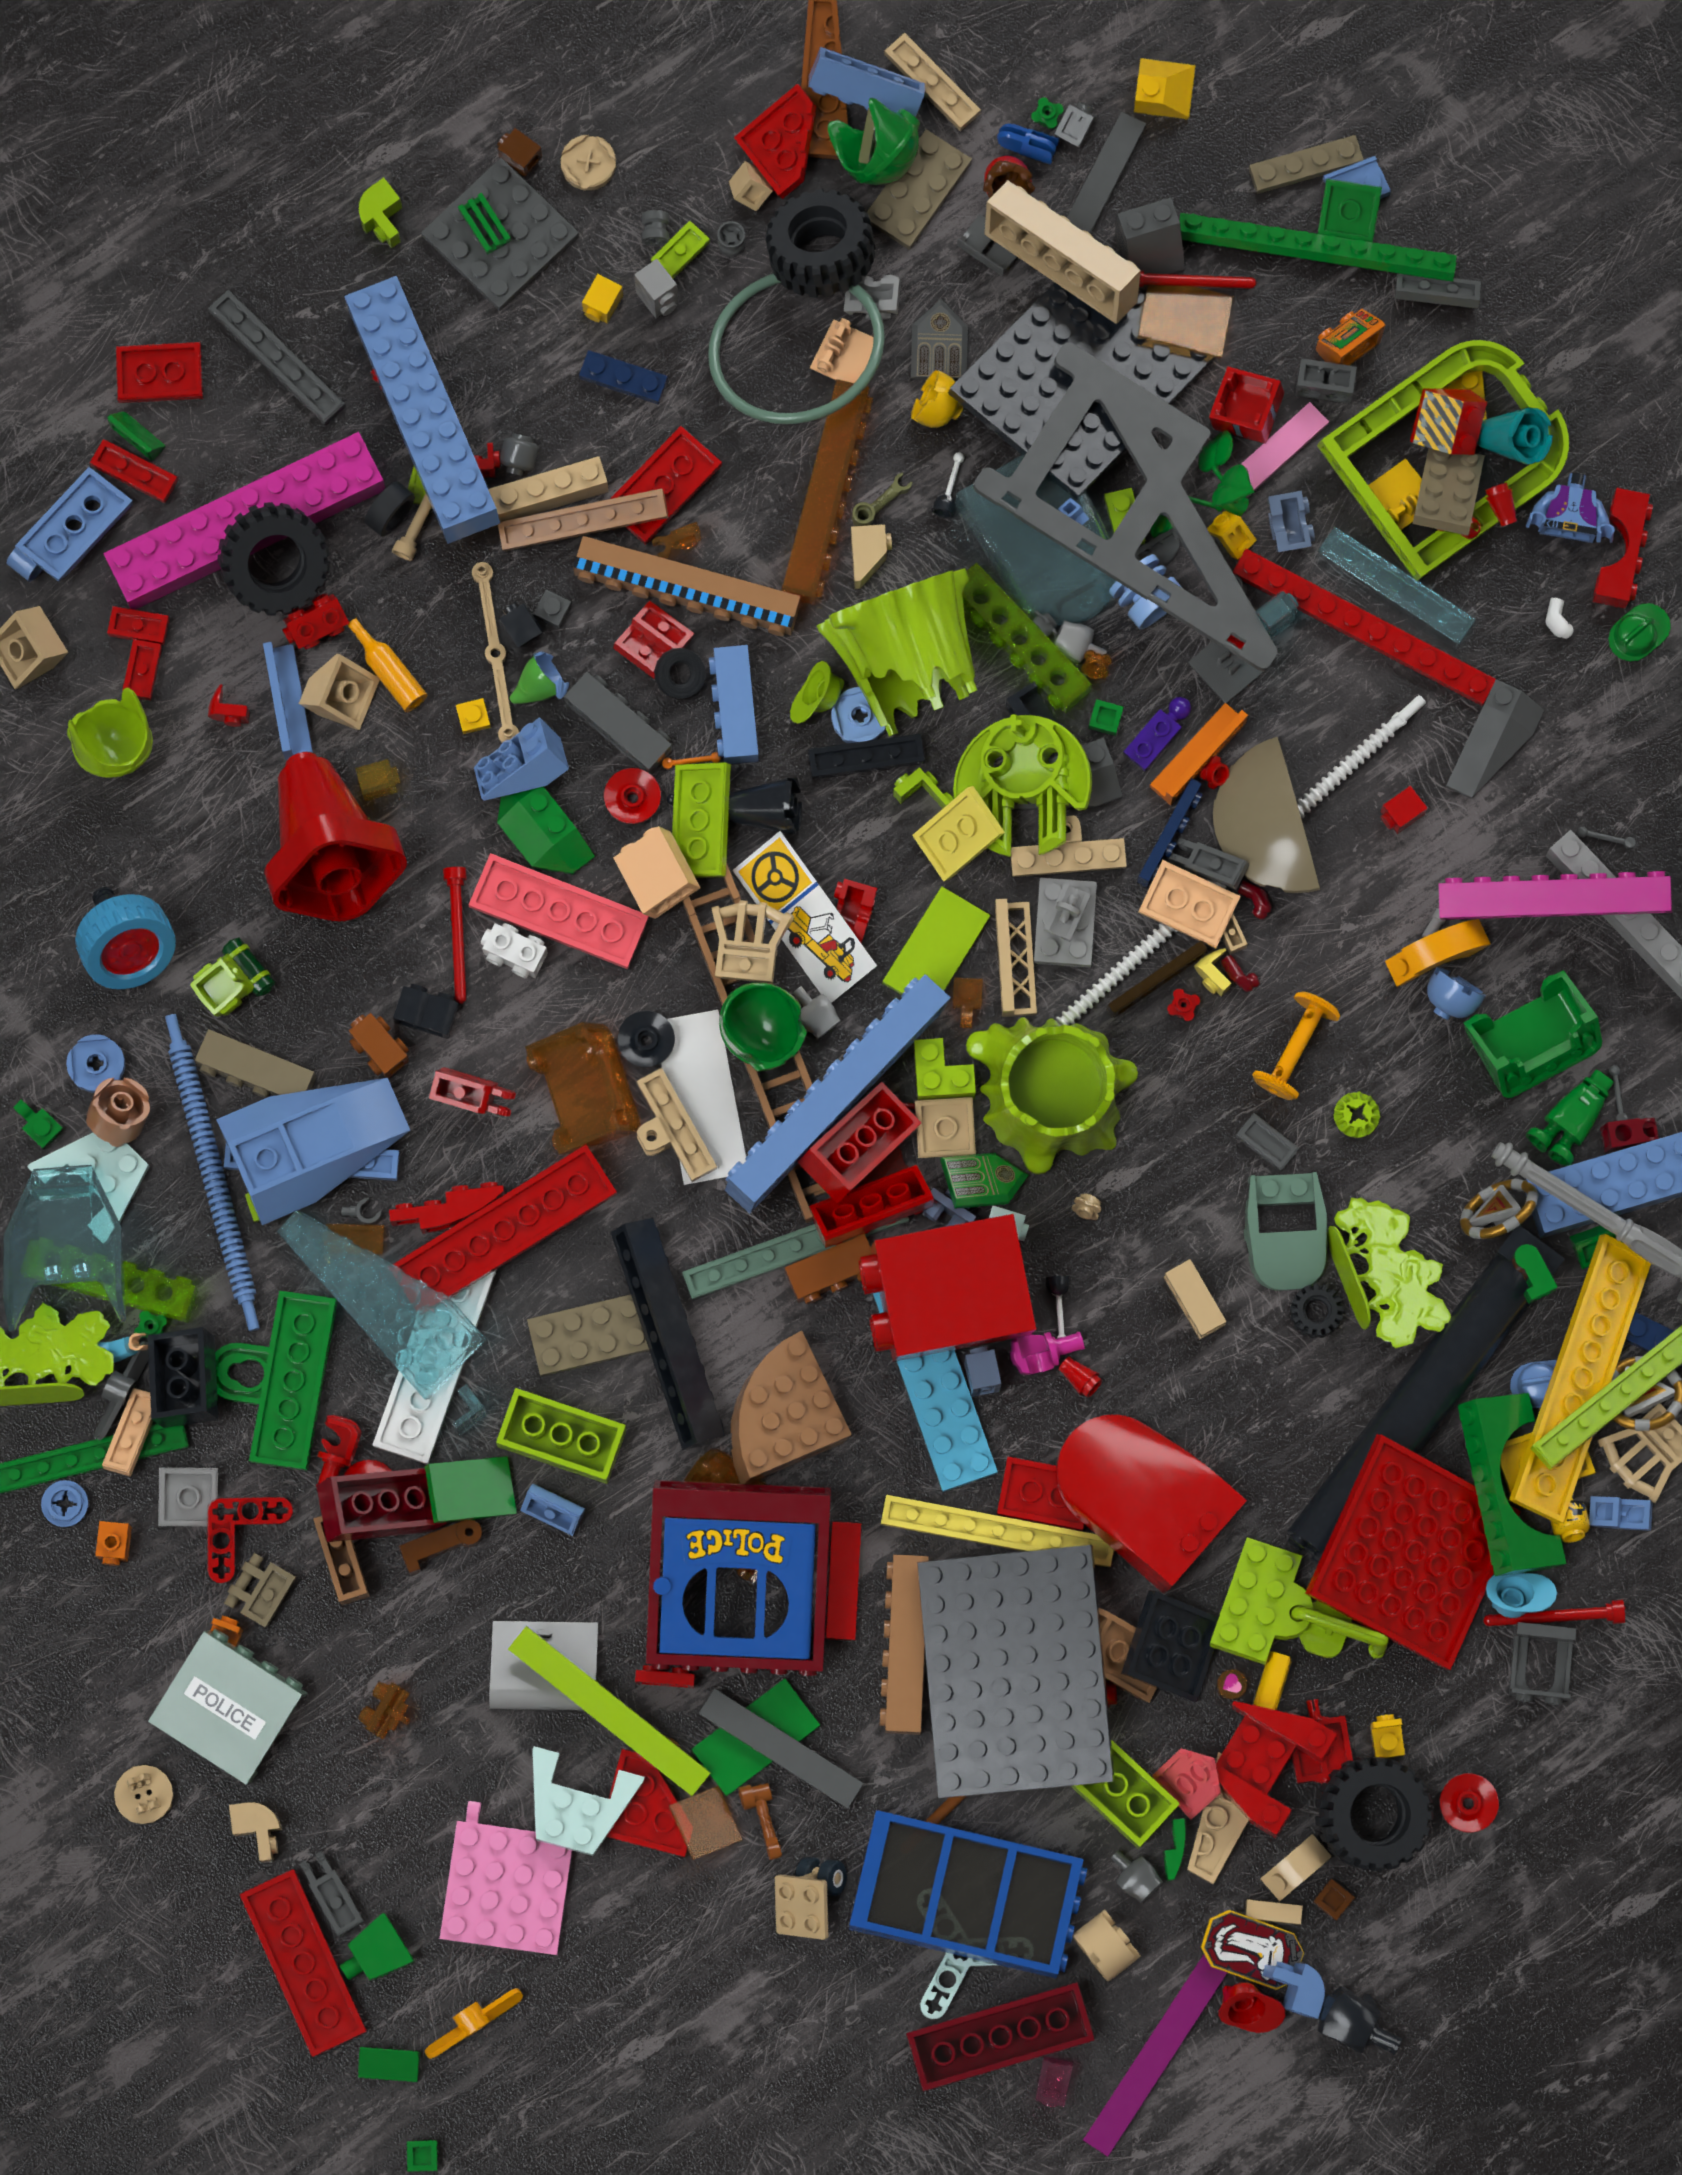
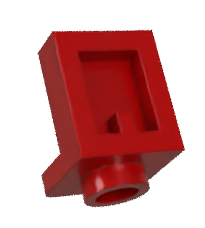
M487 443L488 458L483 459L482 456L474 455L483 478L495 477V468H500V452L494 451L493 443Z

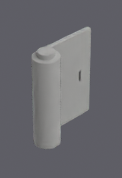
M493 1621L489 1693L490 1709L583 1710L510 1652L508 1648L527 1625L540 1637H546L543 1638L545 1641L596 1680L598 1622Z

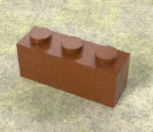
M865 1234L784 1267L785 1274L798 1303L805 1301L806 1305L821 1299V1294L831 1290L832 1293L844 1290L848 1287V1282L857 1278L861 1282L858 1261L862 1256L872 1255Z

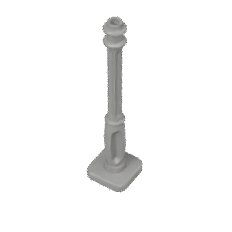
M1500 1142L1491 1155L1492 1158L1496 1159V1166L1504 1165L1511 1169L1510 1174L1512 1176L1521 1175L1616 1235V1240L1622 1241L1632 1251L1652 1265L1681 1278L1682 1283V1250L1657 1233L1633 1223L1632 1219L1625 1220L1529 1160L1528 1153L1523 1152L1520 1154L1513 1150L1512 1143L1503 1144ZM1681 1289V1291L1679 1292L1678 1297H1677V1301H1678L1679 1303H1681V1304H1682V1289Z

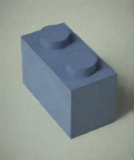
M987 1347L971 1349L970 1354L965 1356L964 1362L971 1398L1000 1392L1001 1379L995 1351H988Z

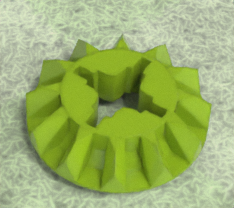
M1361 1092L1347 1093L1335 1106V1124L1347 1136L1354 1138L1365 1137L1372 1133L1379 1123V1106L1371 1096ZM1362 1105L1365 1106L1362 1112L1365 1120L1358 1118L1350 1124L1349 1122L1352 1117L1350 1109L1357 1110Z

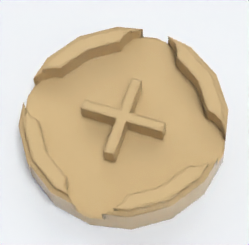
M581 135L572 139L564 147L561 157V171L565 179L573 187L581 190H596L605 186L614 175L616 169L615 153L611 145L603 138Z

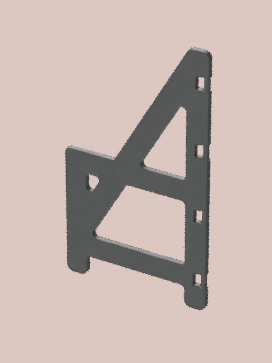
M1065 343L1057 353L1054 363L1059 369L1073 378L1072 384L1013 475L1005 477L992 468H984L973 484L974 491L993 504L999 505L1012 513L1020 521L1144 599L1155 603L1163 611L1217 645L1223 646L1236 654L1238 658L1260 671L1267 670L1277 655V648L1181 485L1182 478L1208 439L1210 430L1075 344ZM1095 402L1100 403L1146 482L1113 536L1108 540L1103 539L1036 495V491L1091 405ZM1153 430H1157L1170 438L1171 444L1167 449L1159 447L1152 435ZM1006 493L1020 502L1017 508L1003 500ZM1160 515L1168 518L1215 599L1216 606L1208 605L1135 558L1137 549ZM1080 541L1095 549L1092 555L1077 547ZM1155 588L1170 596L1167 603L1152 594ZM1230 634L1245 643L1242 649L1227 641Z

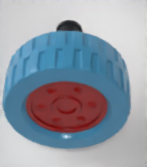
M109 887L97 889L92 896L96 906L85 915L76 932V949L83 966L96 983L107 988L129 989L151 981L168 966L175 952L176 938L167 916L159 904L145 896L135 894L115 896L113 890Z

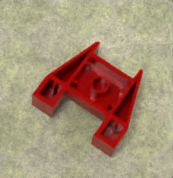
M1234 1701L1232 1709L1243 1715L1244 1718L1216 1763L1219 1786L1251 1824L1277 1839L1292 1814V1810L1268 1796L1296 1748L1322 1763L1336 1741L1337 1733L1312 1718Z

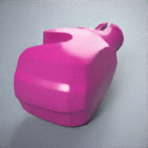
M1050 1332L1044 1333V1336L1032 1334L1015 1338L1011 1341L1010 1359L1020 1374L1030 1375L1054 1368V1366L1059 1365L1061 1355L1084 1350L1085 1347L1080 1332L1057 1339L1054 1336L1052 1337Z

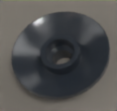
M639 1011L623 1021L618 1031L617 1042L621 1054L628 1062L635 1066L646 1068L657 1066L670 1056L675 1044V1035L670 1022L664 1016L653 1011ZM643 1037H650L652 1043L644 1046L641 1040Z

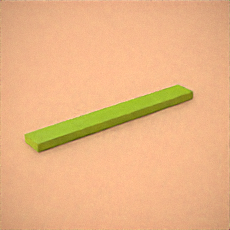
M1682 1325L1532 1445L1530 1449L1549 1470L1554 1468L1682 1364Z
M527 1625L508 1648L510 1652L691 1796L694 1795L711 1773Z

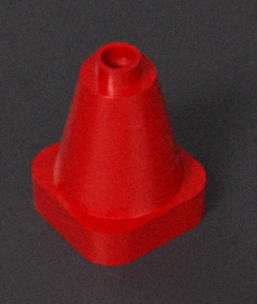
M300 752L291 756L286 761L285 767L278 776L280 850L269 861L264 871L273 903L278 909L330 921H347L357 918L366 913L406 868L407 860L398 833L390 825L368 819L329 760L317 757L312 752Z

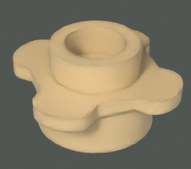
M1081 1194L1075 1198L1074 1202L1076 1204L1072 1205V1210L1079 1217L1092 1220L1098 1219L1099 1215L1097 1213L1101 1212V1202L1096 1197L1090 1194Z

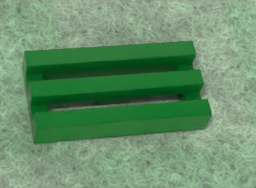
M482 193L478 194L477 198L468 200L467 204L458 206L459 212L487 255L511 241V237ZM477 205H482L500 233L501 240L497 238ZM470 209L473 210L494 244L489 246L469 215L468 211Z

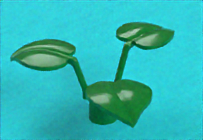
M1225 430L1206 444L1198 459V466L1201 471L1209 472L1213 469L1214 474L1221 481L1213 493L1212 502L1188 497L1192 503L1214 508L1218 512L1224 509L1227 512L1241 516L1249 505V500L1246 496L1254 493V489L1250 482L1249 472L1244 465H1235L1224 475L1219 471V465L1227 462L1233 448L1232 435L1228 430ZM1160 515L1151 527L1153 538L1173 528L1166 516Z

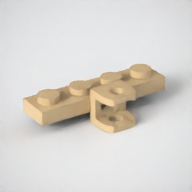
M1066 816V826L1071 831L1066 833V843L1055 850L1038 855V845L1011 847L1012 877L1126 868L1124 838L1081 842L1082 836L1079 819L1076 816Z
M660 1068L638 1080L637 1085L655 1118L644 1123L637 1130V1140L647 1156H654L672 1146L691 1182L716 1170L717 1165L663 1069ZM654 1136L656 1140L648 1141L647 1137Z

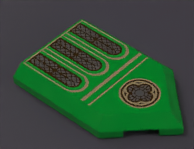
M996 1153L941 1157L940 1159L954 1209L1009 1204L1015 1193L1029 1176V1174Z

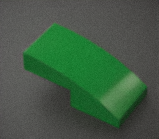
M1185 1818L1173 1819L1171 1821L1174 1849L1163 1852L1166 1882L1174 1880L1182 1861L1185 1845Z

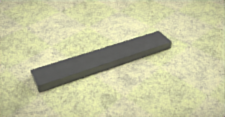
M1123 112L1120 113L1067 216L1070 222L1082 231L1092 233L1146 128L1145 122Z
M229 290L208 308L209 312L324 425L329 423L346 407L345 403Z
M715 1688L699 1712V1715L847 1809L864 1784Z

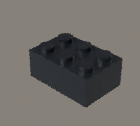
M204 1327L148 1335L151 1419L163 1428L218 1420L215 1336Z

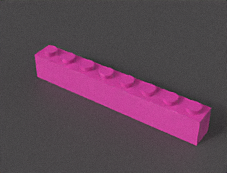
M1664 871L1647 872V877H1636L1635 872L1618 873V878H1607L1606 873L1589 874V879H1578V874L1560 875V880H1549V875L1531 876L1532 881H1520V876H1504L1501 882H1491V877H1474V882L1462 883V878H1445V883H1439V918L1441 920L1672 913L1671 877L1665 876Z

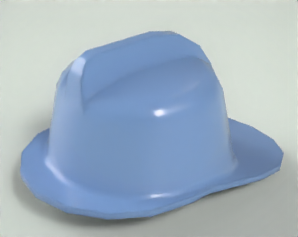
M1557 1360L1531 1362L1520 1366L1511 1378L1510 1389L1512 1395L1529 1393L1532 1408H1541Z

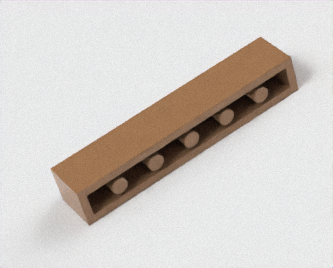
M893 1555V1562H887L886 1579L892 1580V1591H886L885 1609H891L890 1620H884V1638H889V1650L883 1649L882 1667H888V1679H882L881 1696L887 1697L886 1708H880V1726H885V1733L920 1735L925 1642L917 1562H927L929 1556Z

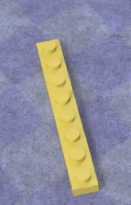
M886 1495L881 1525L1023 1552L1093 1545L1094 1564L1108 1568L1111 1567L1114 1551L1096 1534Z

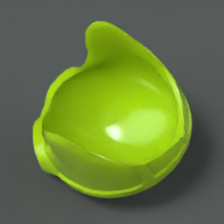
M130 688L123 689L121 701L117 699L99 701L92 708L78 713L68 722L67 736L72 743L74 757L85 771L93 775L116 778L131 774L143 765L152 751L153 737L146 714L137 695Z

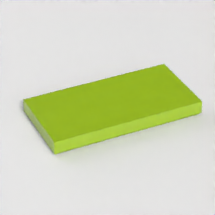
M726 762L675 765L672 835L695 878L726 877L731 764Z
M941 886L885 976L882 984L902 995L905 992V987L915 977L920 980L926 974L945 991L991 915Z

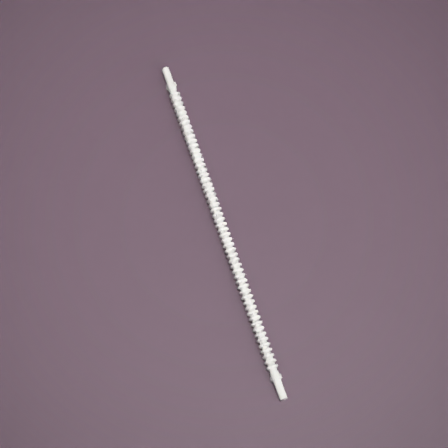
M1420 695L1414 698L1400 712H1396L1387 724L1382 723V729H1376L1375 735L1370 734L1369 740L1364 739L1363 746L1358 745L1357 751L1352 750V756L1347 755L1345 762L1340 761V767L1334 766L1333 773L1328 772L1327 778L1322 777V783L1317 782L1315 789L1310 788V794L1304 793V799L1297 800L1301 818H1304V812L1310 813L1311 806H1317V801L1322 802V796L1327 797L1329 790L1334 791V785L1340 786L1341 779L1346 780L1347 774L1352 775V769L1357 770L1359 763L1364 764V758L1370 759L1371 752L1376 753L1377 747L1382 748V742L1387 743L1389 736L1394 737V732L1406 725L1407 720L1426 704L1425 700ZM1208 880L1209 882L1214 883L1224 889L1226 888L1225 885H1222L1215 881ZM1160 923L1158 930L1153 929L1154 934L1152 936L1148 934L1146 941L1141 940V946L1136 945L1134 952L1129 951V957L1123 956V962H1117L1116 968L1111 967V973H1105L1104 979L1099 978L1097 985L1092 984L1093 989H1087L1085 996L1080 995V1001L1074 1000L1075 1005L1073 1007L1069 1005L1067 1012L1062 1011L1063 1016L1061 1018L1056 1017L1057 1023L1059 1025L1075 1024V1019H1081L1080 1014H1087V1008L1092 1009L1094 1002L1099 1003V997L1104 998L1106 991L1111 992V986L1117 987L1118 980L1123 981L1124 975L1129 976L1130 969L1135 970L1136 964H1142L1141 959H1147L1148 953L1153 954L1154 948H1160V942L1165 943L1166 937H1172V931H1178Z

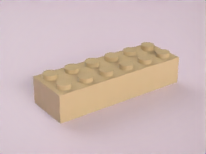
M1007 181L987 201L985 235L1116 324L1137 303L1141 270L1133 262L1126 261L1116 254L1111 247L1104 246L1095 240L1089 232L1082 231L1073 225L1068 218L1058 215L1047 204L1036 200L1027 194L1022 187L1015 186L1010 181Z

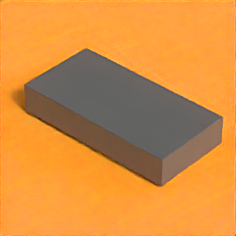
M1255 1113L1252 1114L1236 1134L1238 1139L1280 1172L1299 1150L1295 1144Z

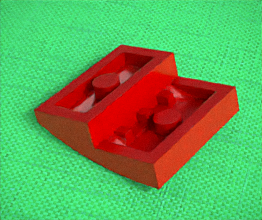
M649 601L633 618L627 630L617 639L613 649L655 679L654 670L662 654L674 648H685L693 638L694 633L653 602Z

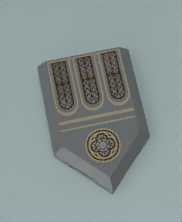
M942 299L912 324L911 379L927 380L935 370H939L957 381L967 371L968 326Z

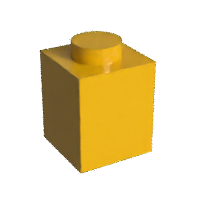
M597 274L582 301L585 315L595 322H600L601 320L608 324L623 297V287Z

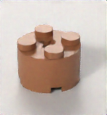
M109 1078L104 1080L94 1092L87 1112V1126L97 1137L109 1142L114 1147H121L125 1143L135 1140L141 1134L150 1112L147 1091L138 1082L129 1078H124L123 1080Z

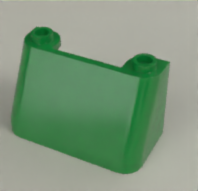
M1564 970L1544 979L1540 988L1541 997L1505 1016L1492 1021L1487 1014H1476L1464 1022V1028L1498 1090L1505 1098L1517 1096L1591 1057L1602 1046L1598 1016Z

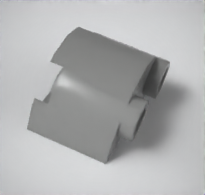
M885 275L881 278V281L875 282L870 276H861L862 281L858 285L873 299L879 309L882 320L890 319L891 313L897 315L901 287L900 278L895 275ZM847 291L845 293L844 312L851 316L853 313H865V319L871 320L863 304L852 293Z

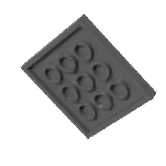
M500 158L421 232V235L492 305L501 311L579 237V232ZM480 193L484 195L511 237L509 243L488 255L458 210L459 205L467 204L468 200L477 198V195ZM477 205L497 238L501 240L500 233L482 205ZM470 209L468 211L469 215L489 246L494 244L473 210Z

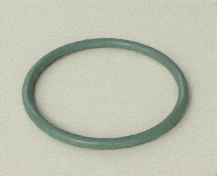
M773 273L755 281L739 292L719 315L709 342V368L719 392L734 408L743 414L774 424L810 422L828 416L843 408L866 388L875 375L883 355L884 325L879 309L870 295L858 284L855 287L851 285L849 292L863 304L868 312L874 335L870 359L858 380L838 398L808 411L778 413L757 408L741 399L730 388L721 370L719 352L724 330L741 305L758 292L781 283Z

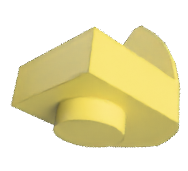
M1225 948L1204 956L1194 965L1197 973L1204 979L1202 981L1203 985L1212 994L1217 992L1221 997L1230 989L1231 982L1214 964L1226 952Z

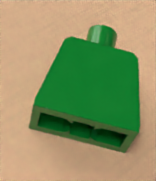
M383 1913L348 1944L354 1956L342 1963L340 1967L348 1980L364 1971L367 1978L373 1981L415 1963V1960L387 1915Z

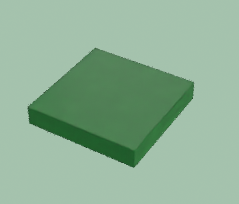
M1326 178L1317 234L1373 242L1382 187Z

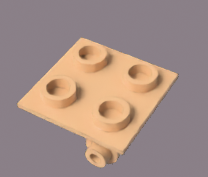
M844 318L840 322L833 319L810 369L851 387L863 373L870 359L874 337L850 327L851 322Z

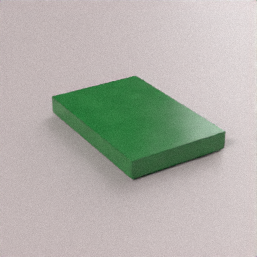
M508 1456L433 1463L425 1466L434 1523L517 1514Z

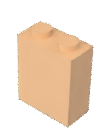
M659 826L647 830L641 839L635 843L627 844L621 849V853L613 857L640 910L644 915L654 919L700 889L672 833Z

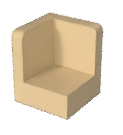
M744 161L729 181L734 199L755 211L759 209L773 191L771 185L758 168Z

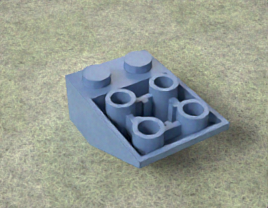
M540 717L533 723L525 725L521 732L510 740L504 741L496 751L489 756L483 757L474 766L480 795L484 801L547 786L569 769L561 738Z

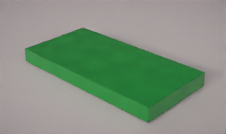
M783 1679L746 1707V1709L798 1742L820 1727L818 1721L786 1679ZM718 1728L691 1749L701 1764L711 1772L710 1776L726 1797L773 1762L721 1728Z

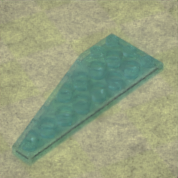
M295 1211L277 1232L424 1400L430 1399L478 1349L486 1338L447 1295L437 1292L421 1280H416L402 1272V1269L371 1251L355 1245L350 1239L336 1234L328 1229L329 1227L305 1213Z

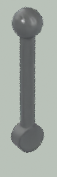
M1579 827L1577 830V835L1581 838L1589 836L1623 844L1627 849H1632L1636 844L1635 839L1632 837H1627L1626 839L1588 831L1586 827Z
M1613 1065L1609 1068V1073L1613 1076L1618 1111L1616 1121L1628 1120L1627 1115L1623 1112L1618 1078L1620 1068Z

